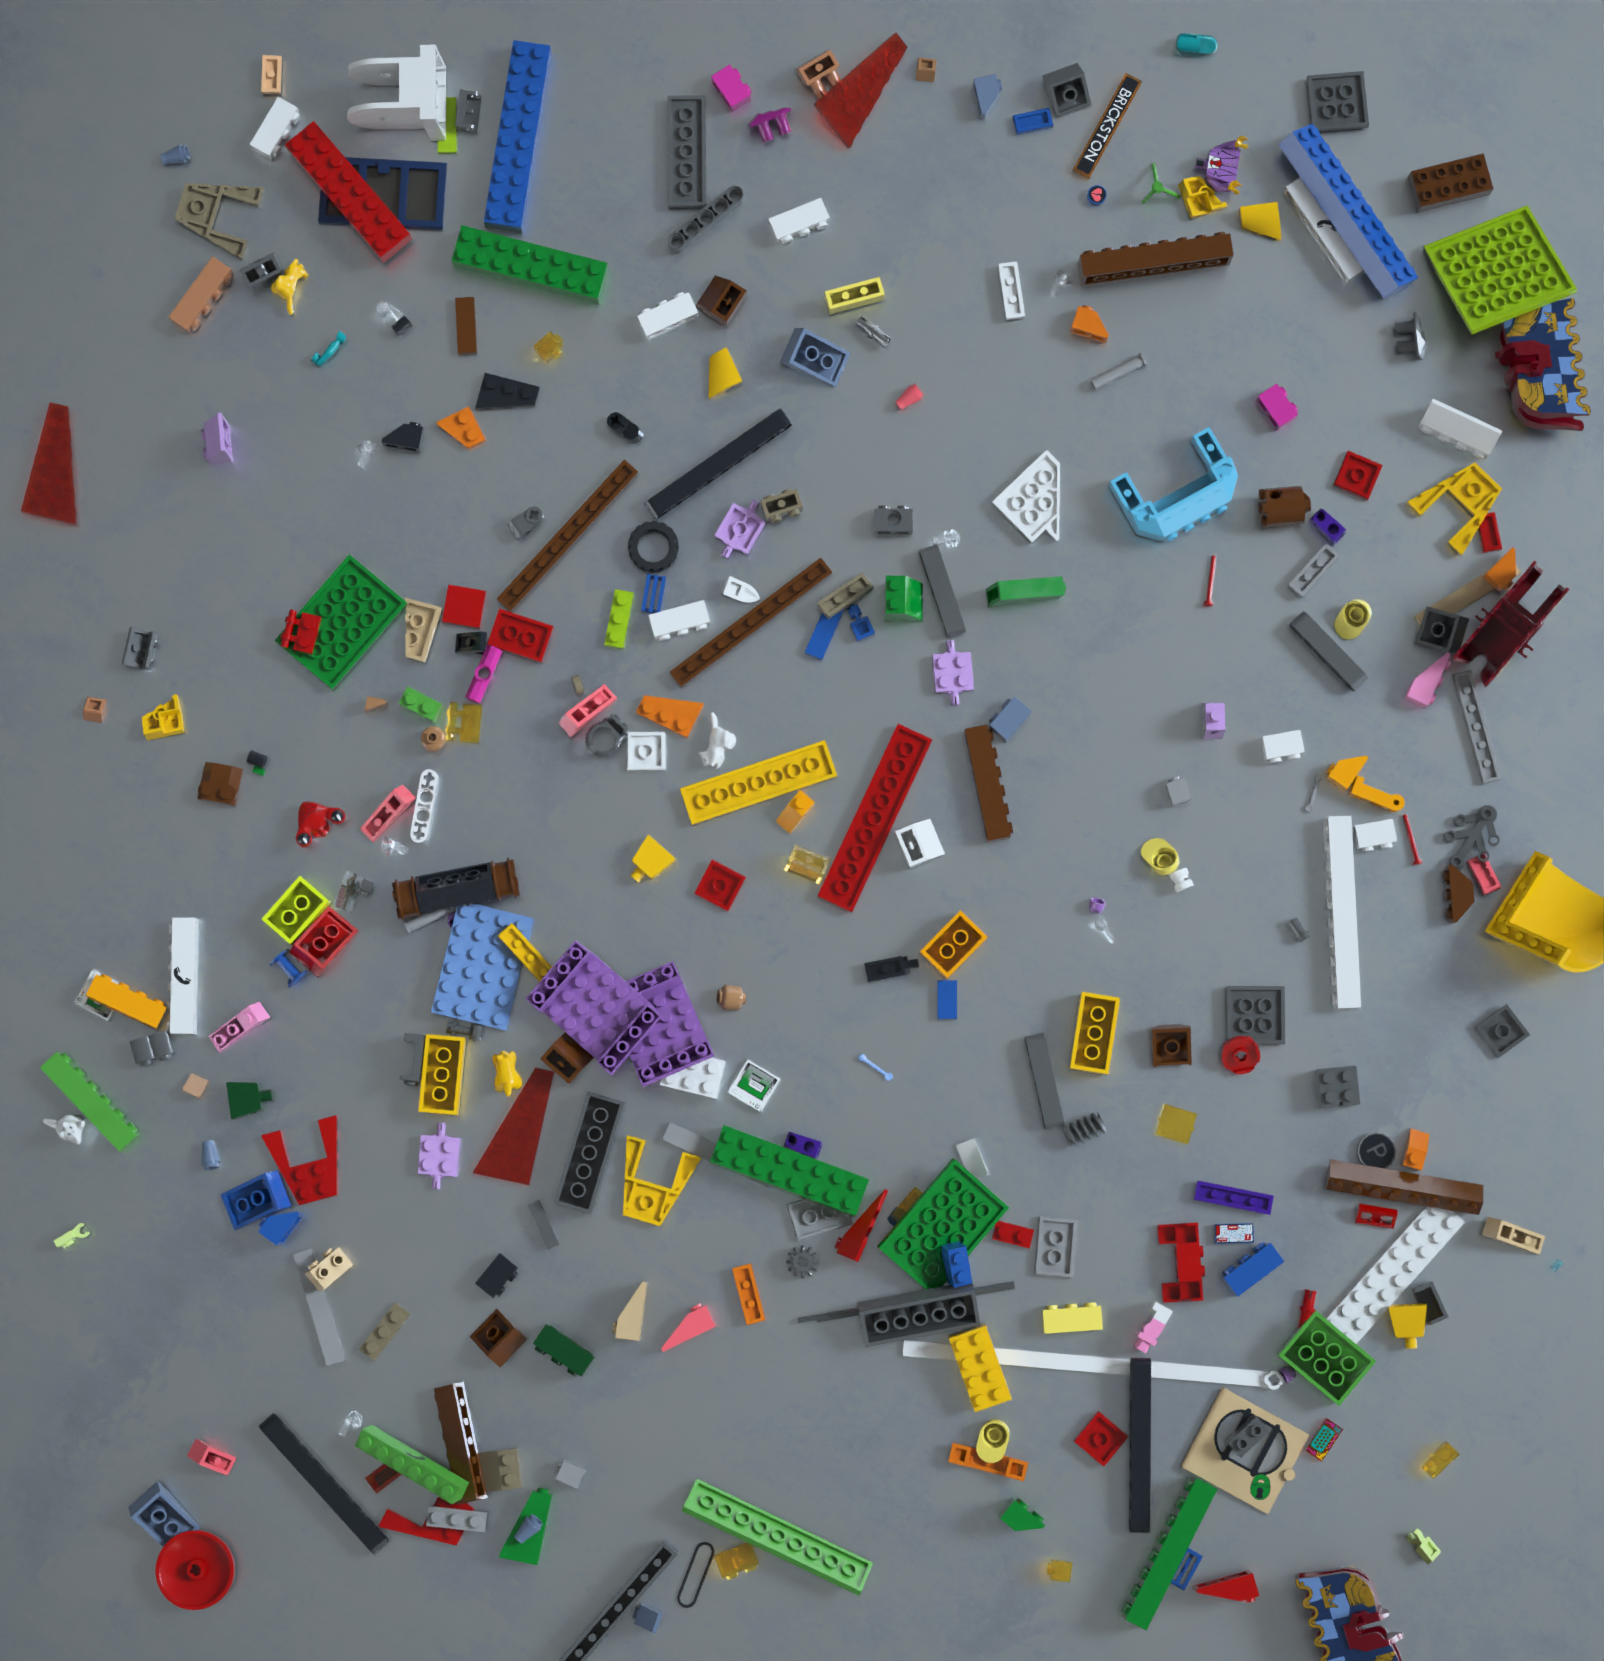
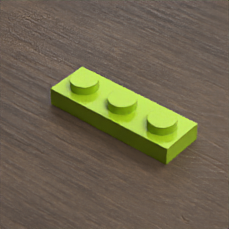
M615 589L604 643L605 646L619 649L624 648L634 592Z

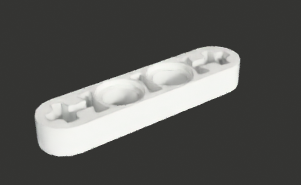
M431 769L423 771L420 776L410 831L411 839L418 844L424 843L428 838L438 785V776ZM429 773L435 778L434 781H430V787H433V790L428 788L422 789L423 785L427 786V780L424 777H427ZM429 792L431 800L429 802H422V793ZM420 811L428 813V818L425 821L418 820L417 815ZM416 823L420 825L427 824L426 828L422 827L421 832L424 834V837H420V840H417V837L414 835V833L419 831V826H415Z

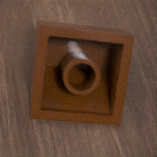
M498 1309L470 1336L486 1356L499 1367L527 1340L519 1329Z

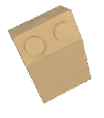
M647 1282L640 1284L618 1317L617 1322L614 1321L612 1333L616 1334L615 1338L640 1340Z

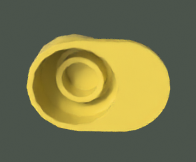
M1361 599L1349 601L1335 619L1334 627L1337 634L1344 639L1358 637L1372 616L1370 606Z
M1150 839L1141 848L1143 859L1156 873L1169 875L1178 868V853L1164 839Z
M999 1419L988 1420L980 1430L976 1451L978 1456L985 1462H997L1005 1455L1010 1432L1008 1426Z

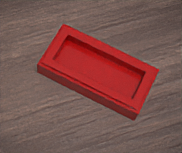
M1495 512L1487 513L1478 528L1483 553L1503 549Z

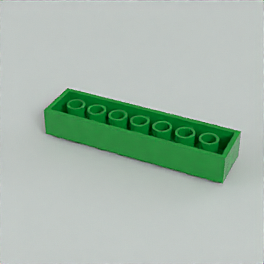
M461 225L451 260L453 266L596 304L600 302L609 269L608 263L464 225Z
M723 1125L710 1160L712 1165L854 1218L869 1182V1179L725 1125Z
M1194 1476L1191 1479L1188 1478L1183 1487L1185 1492L1182 1497L1179 1496L1174 1505L1177 1508L1174 1514L1170 1513L1165 1523L1168 1526L1165 1532H1160L1157 1538L1159 1544L1156 1550H1151L1148 1556L1150 1562L1147 1567L1143 1566L1139 1574L1141 1579L1138 1585L1134 1584L1130 1592L1132 1597L1129 1602H1125L1121 1610L1123 1613L1122 1617L1125 1620L1146 1631L1218 1490Z

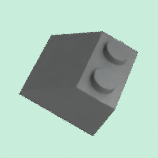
M1078 63L1042 75L1045 90L1056 117L1091 105L1085 74Z
M1426 606L1416 643L1456 654L1461 648L1469 618Z

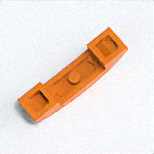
M952 1443L948 1462L1020 1481H1024L1029 1463L1005 1455L997 1462L988 1463L978 1456L976 1448Z

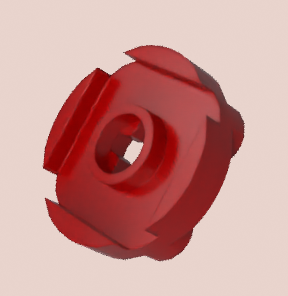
M1249 1036L1233 1037L1223 1044L1221 1050L1222 1062L1227 1069L1235 1074L1249 1073L1255 1069L1254 1067L1260 1061L1259 1047ZM1240 1051L1246 1053L1245 1055H1243L1242 1059H1239V1056H1236V1054H1238V1052Z

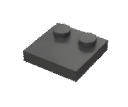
M1507 1004L1475 1026L1499 1058L1530 1036L1529 1032Z

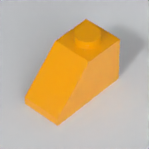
M1365 755L1339 760L1336 764L1332 762L1326 771L1328 773L1326 779L1346 791L1369 757Z
M799 790L775 822L791 833L815 805V802Z

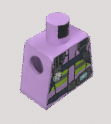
M1202 703L1203 739L1223 738L1225 732L1224 703Z

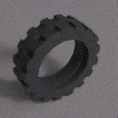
M647 521L642 525H638L632 531L628 540V551L635 566L639 567L642 571L655 573L662 572L666 568L668 569L676 561L679 544L677 536L671 527H668L663 522ZM648 532H659L669 542L668 554L658 562L646 561L638 553V542Z

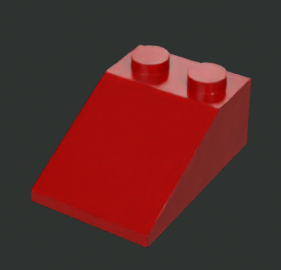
M328 906L293 944L289 954L316 977H319L358 930Z
M1249 1570L1192 1586L1193 1590L1197 1593L1242 1601L1244 1604L1256 1601L1255 1597L1259 1596L1254 1575Z

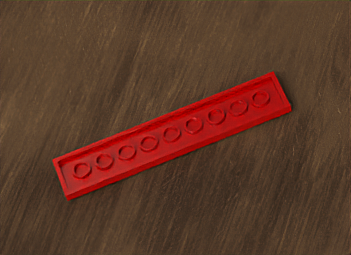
M897 724L817 897L851 913L853 912L933 739Z

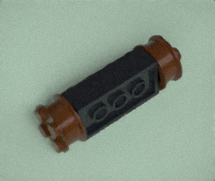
M508 857L507 861L494 863L491 861L415 876V879L414 876H411V879L404 881L395 879V882L392 883V894L397 905L398 919L405 921L406 917L416 915L421 918V913L424 912L433 913L439 909L449 910L460 905L470 906L480 901L490 902L496 899V894L498 902H501V899L510 897L517 899V896H520L518 878L515 873L514 859L510 860Z

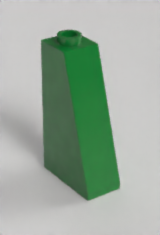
M1062 576L998 581L986 588L988 608L1059 599L1065 595L1066 585L1063 582Z
M538 1488L537 1491H532L499 1554V1558L533 1565L539 1564L553 1494L549 1493L548 1489ZM533 1514L541 1520L543 1525L540 1527L541 1530L522 1544L516 1540L514 1535L519 1530L526 1516Z

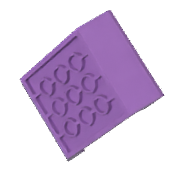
M577 940L572 943L526 997V1000L539 1012L545 1013L598 1061L597 1063L610 1075L614 1074L662 1017L648 1000Z
M674 961L626 981L662 1015L661 1019L629 1055L642 1087L714 1057Z

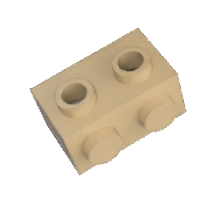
M330 1247L322 1254L323 1258L319 1262L315 1260L308 1266L309 1270L305 1275L319 1292L325 1290L353 1266L339 1247L335 1249Z

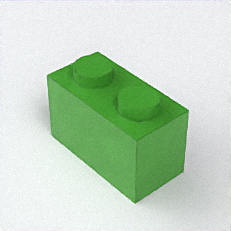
M408 686L399 701V705L402 708L434 724L443 709L441 703Z

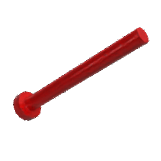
M1214 555L1211 557L1207 599L1204 601L1205 606H1213L1211 597L1216 556Z
M1407 814L1402 815L1415 859L1413 865L1422 864L1423 861L1419 859Z

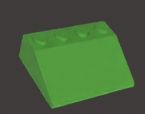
M1316 1310L1277 1353L1278 1356L1338 1406L1341 1405L1376 1362L1375 1359Z

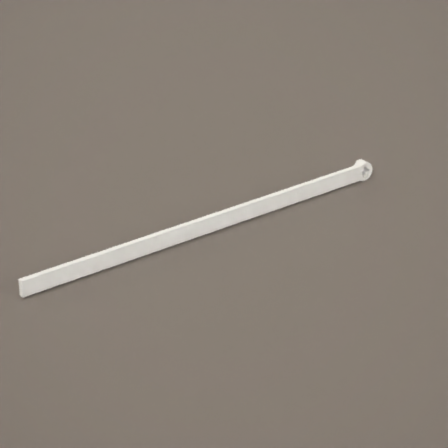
M904 1340L902 1356L956 1360L951 1344ZM994 1348L999 1363L1004 1365L1130 1375L1129 1359ZM1151 1361V1377L1259 1386L1272 1390L1278 1389L1283 1385L1284 1381L1281 1373L1276 1370L1257 1371ZM1272 1374H1275V1378H1278V1382H1275L1272 1386L1271 1382L1268 1381V1378H1270Z

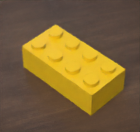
M1087 992L1080 993L1069 1062L1070 1070L1101 1075L1109 1074L1120 998Z
M426 1034L418 1112L459 1116L466 1048L465 1037Z
M982 1323L981 1326L971 1327L948 1335L974 1411L978 1412L1012 1400L986 1324Z

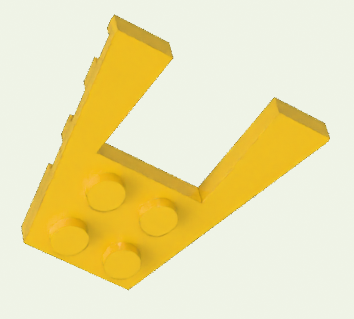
M1475 462L1407 502L1421 516L1448 490L1474 516L1448 541V544L1460 556L1463 555L1502 490Z
M627 1135L623 1215L661 1226L700 1162L701 1157L682 1152L672 1189L635 1178L646 1141Z

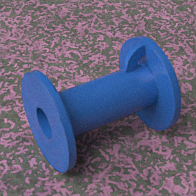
M286 949L275 957L269 965L271 967L277 963L289 977L288 987L292 988L308 974V971L300 973L286 957L290 951Z

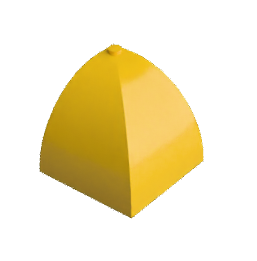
M1535 851L1485 932L1570 972H1585L1604 963V898L1579 884L1552 865L1553 860L1549 856Z

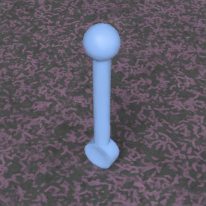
M864 1054L858 1056L859 1061H864L885 1076L886 1080L892 1079L891 1073H886L870 1062Z

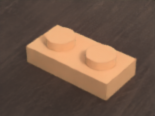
M262 55L261 93L281 94L282 56Z

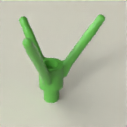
M1152 163L1154 183L1152 190L1142 200V203L1148 201L1153 194L1161 192L1181 198V195L1164 188L1162 183L1158 181L1155 163Z

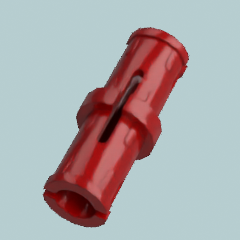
M1305 1289L1303 1305L1300 1306L1302 1311L1298 1328L1314 1313L1317 1291H1312L1311 1298H1309L1310 1290Z

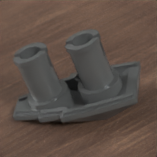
M1414 312L1412 321L1395 323L1397 335L1414 333L1413 340L1397 341L1398 353L1415 351L1416 355L1423 359L1427 343L1424 331L1422 330L1421 319Z

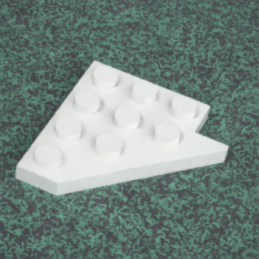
M1046 450L992 501V504L1031 543L1044 531L1056 542L1059 540L1060 463Z

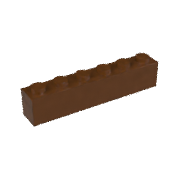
M988 725L966 728L964 734L987 843L1010 839L1013 827L1012 823L1007 821L1006 815L1009 814V808L1007 803L1004 804L1002 797L1005 796L1004 785H1000L999 777L1002 776L1000 766H996L995 759L998 756L996 747L992 748L991 740H994L992 729H988Z
M454 1383L434 1388V1398L438 1407V1418L441 1422L442 1437L445 1441L446 1456L449 1461L450 1470L469 1482L462 1499L457 1501V1504L488 1498L464 1383Z

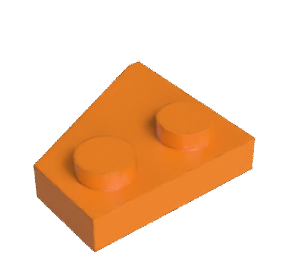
M469 406L436 422L439 428H442L468 449L486 441Z

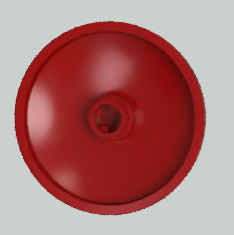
M190 1530L174 1536L164 1545L157 1558L155 1575L160 1591L172 1604L187 1610H201L213 1606L228 1593L235 1576V1562L231 1550L217 1535L203 1530Z

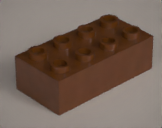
M1484 153L1414 170L1407 177L1417 213L1488 196L1494 189Z

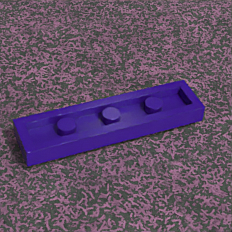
M1197 1181L1193 1200L1270 1215L1274 1196Z

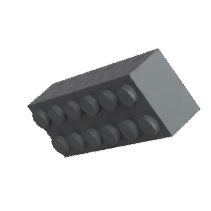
M587 1091L554 1204L592 1215L626 1104L625 1102Z
M973 1283L956 1288L947 1285L857 1302L866 1347L981 1326Z

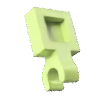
M78 1224L73 1230L54 1240L57 1248L63 1247L66 1249L74 1244L73 1240L77 1237H88L90 1235L89 1232L85 1234L80 1233V1228L85 1226V1224Z
M1419 1529L1406 1536L1409 1543L1417 1546L1415 1550L1427 1565L1433 1562L1441 1552L1429 1536L1424 1538Z

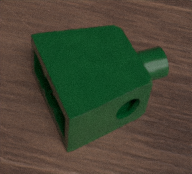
M226 1082L230 1115L233 1120L263 1111V1102L273 1101L272 1089L261 1091L260 1083Z

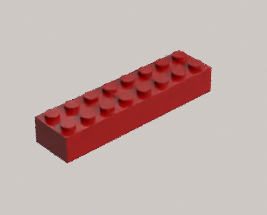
M315 121L285 144L288 152L383 263L412 240L406 228Z

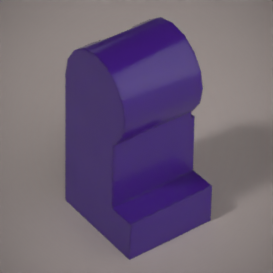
M1322 508L1309 519L1312 525L1333 546L1346 534V529Z
M788 1132L784 1147L814 1159H818L823 1145L821 1141Z

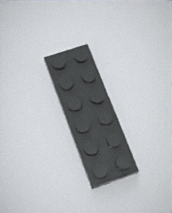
M705 95L668 96V208L706 207Z

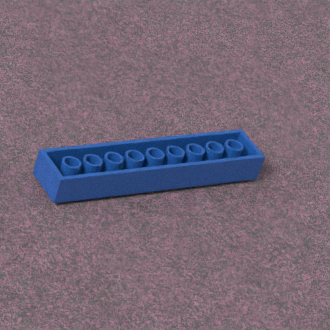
M513 40L484 216L485 228L523 233L552 54L551 45Z
M1313 124L1291 132L1278 144L1383 299L1404 290L1418 279L1414 268L1407 262L1403 252L1396 246L1393 238L1383 227V223L1377 218L1372 207L1366 202L1361 191L1357 189L1350 175L1346 173L1339 159L1335 157L1330 146L1324 141L1319 130Z

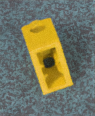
M648 835L632 859V863L637 868L630 876L638 883L645 875L653 880L674 864L676 859Z
M1427 1303L1389 1306L1396 1338L1405 1339L1406 1349L1417 1348L1416 1337L1424 1336Z

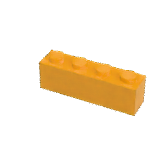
M101 974V976L95 975L86 993V998L157 1031L167 1011L164 1002L155 998L152 1001L146 998L147 994L138 990L135 993L129 990L130 987L122 982L116 984L111 981V977L105 974Z

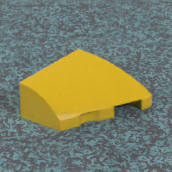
M1200 175L1183 179L1178 184L1190 219L1205 216L1227 207L1226 202L1222 203L1214 195L1216 192L1206 185L1205 180Z
M1277 202L1241 206L1239 208L1241 229L1254 231L1258 235H1266L1275 238L1276 241H1281Z
M727 347L709 357L708 397L711 399L724 393L725 390L742 383V379Z
M177 694L171 696L173 699L164 705H158L153 712H148L142 717L143 734L147 741L185 733Z

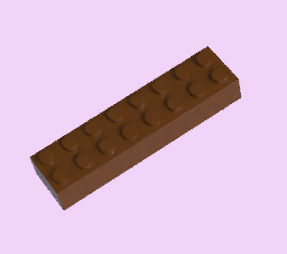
M1217 232L1214 233V236L1206 237L1205 234L1195 236L1193 239L1181 237L1176 239V241L1161 240L1158 241V244L1151 245L1149 242H1145L1136 247L1124 245L1120 249L1115 250L1113 248H1104L1101 252L1088 250L1080 254L1077 265L1080 285L1084 286L1230 265L1234 254L1230 233Z

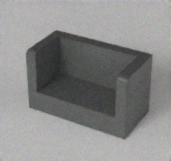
M1428 1281L1411 1289L1417 1303H1427V1325H1433L1449 1318L1433 1281Z

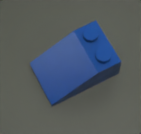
M278 1170L259 1175L221 1194L234 1231L291 1207Z

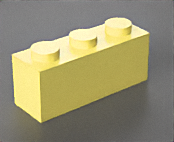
M880 277L825 291V301L829 315L883 301L885 297Z
M1096 1302L1084 1303L1085 1307H1077V1304H1065V1308L1058 1309L1057 1305L1046 1306V1310H1041L1043 1333L1102 1330L1101 1306H1096Z

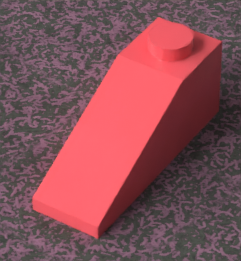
M604 684L566 712L558 724L572 737L611 705L617 697Z
M404 785L392 790L362 825L360 830L374 842L405 812L416 797Z
M700 1303L690 1308L691 1313L687 1314L661 1348L662 1352L716 1327L706 1305L702 1307Z

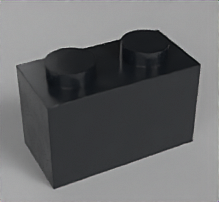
M499 1253L475 1284L492 1298H495L496 1295L500 1297L506 1290L504 1285L508 1281L512 1282L519 1274L517 1272L519 1267L502 1253Z

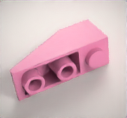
M1447 652L1411 682L1404 699L1424 708L1429 704L1432 705L1436 698L1434 691L1436 687L1439 688L1444 679L1441 675L1444 670H1448L1452 661L1449 659L1451 654Z
M257 1002L246 1007L208 1037L218 1052H221L259 1027L270 1016L262 1004Z

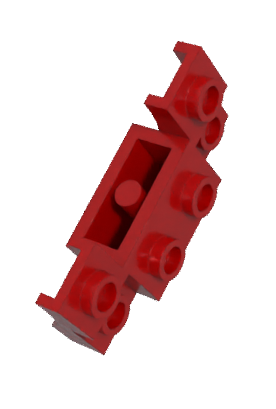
M1198 1222L1157 1225L1159 1244H1174L1177 1282L1161 1283L1163 1303L1204 1301L1202 1277H1205V1267L1201 1265V1257H1204L1203 1246H1200Z

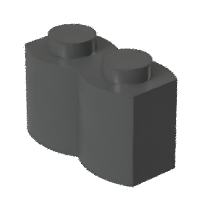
M167 1030L130 1041L135 1063L141 1064L142 1067L153 1064L152 1060L158 1058L160 1061L170 1059L171 1055L175 1053L170 1033Z

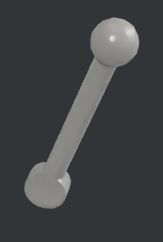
M1316 774L1314 788L1309 803L1305 807L1307 812L1313 810L1312 803L1319 781L1323 778L1321 774Z

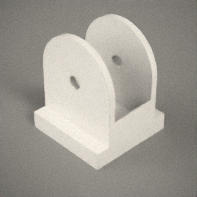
M420 45V57L371 58L353 62L347 67L348 77L356 82L374 86H399V102L367 103L354 106L347 111V120L350 123L375 130L425 129L431 141L446 140V66L436 45Z

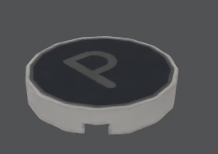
M1375 1132L1367 1134L1359 1142L1357 1148L1358 1159L1362 1165L1386 1169L1395 1160V1144L1384 1133Z

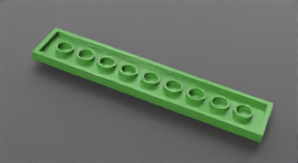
M696 1479L682 1509V1512L858 1596L862 1592L873 1565L871 1561L699 1479Z

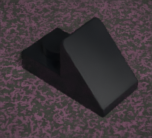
M479 631L456 634L455 653L483 655L487 643V632Z

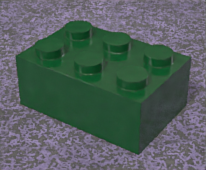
M546 1324L533 1342L536 1346V1351L542 1355L547 1353L552 1356V1362L558 1366L563 1364L568 1367L567 1372L574 1377H578V1375L582 1377L596 1357L550 1324Z

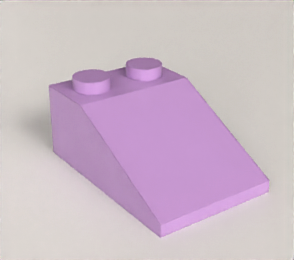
M217 413L206 421L204 429H201L202 440L206 441V448H203V456L209 464L233 462L229 424L222 413Z

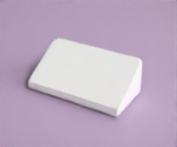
M975 1138L956 1145L964 1168L978 1179L989 1174Z

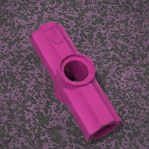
M487 644L481 661L475 669L474 677L465 698L481 704L487 687L493 679V673L503 653L502 650ZM482 670L489 671V675L485 679L479 677V673Z

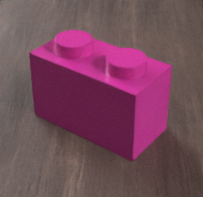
M729 64L712 75L711 82L731 112L751 100L750 93L752 91L747 83L743 84L740 80L741 75L736 68L733 69Z
M1275 384L1258 395L1256 401L1278 431L1297 418L1298 409L1293 402L1290 403L1287 399L1288 395L1285 389Z

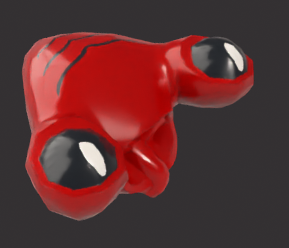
M302 802L298 811V831L295 837L297 844L302 848L308 847L312 843L311 834L316 838L326 837L327 832L330 830L329 821L337 825L343 823L346 818L344 811L340 808L326 807L315 802Z

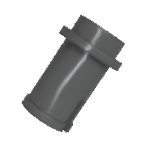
M1297 917L1287 923L1297 937L1296 940H1299L1300 943L1310 937L1309 931L1305 930Z

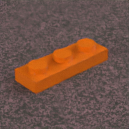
M751 1263L732 1268L746 1324L764 1321L765 1316Z

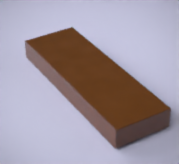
M474 297L455 298L458 355L477 354Z

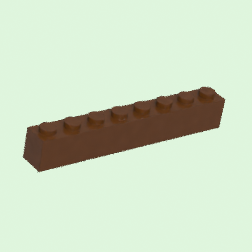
M1331 1159L1326 1171V1190L1476 1215L1480 1214L1483 1205V1185Z

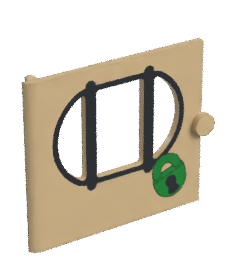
M1222 1387L1180 1467L1262 1512L1269 1514L1285 1481H1291L1295 1478V1472L1292 1468L1309 1434ZM1242 1412L1243 1415L1234 1432L1252 1415L1257 1416L1263 1423L1272 1427V1431L1251 1469L1229 1458L1232 1449L1228 1445L1221 1452L1217 1442V1433L1221 1423L1228 1416ZM1280 1433L1284 1444L1281 1460L1274 1468L1266 1472H1258L1276 1435Z

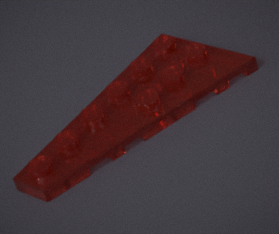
M897 33L892 34L813 104L847 148L852 146L853 140L860 132L861 126L869 116L885 84L888 83L893 70L897 67L908 48Z
M50 402L21 512L77 526L70 408Z
M540 1068L534 1069L474 1169V1174L530 1185L554 1071Z

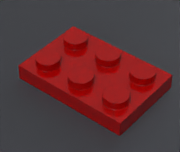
M499 608L487 644L542 663L554 626Z

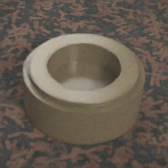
M578 675L572 676L571 682L575 694H582L584 689Z

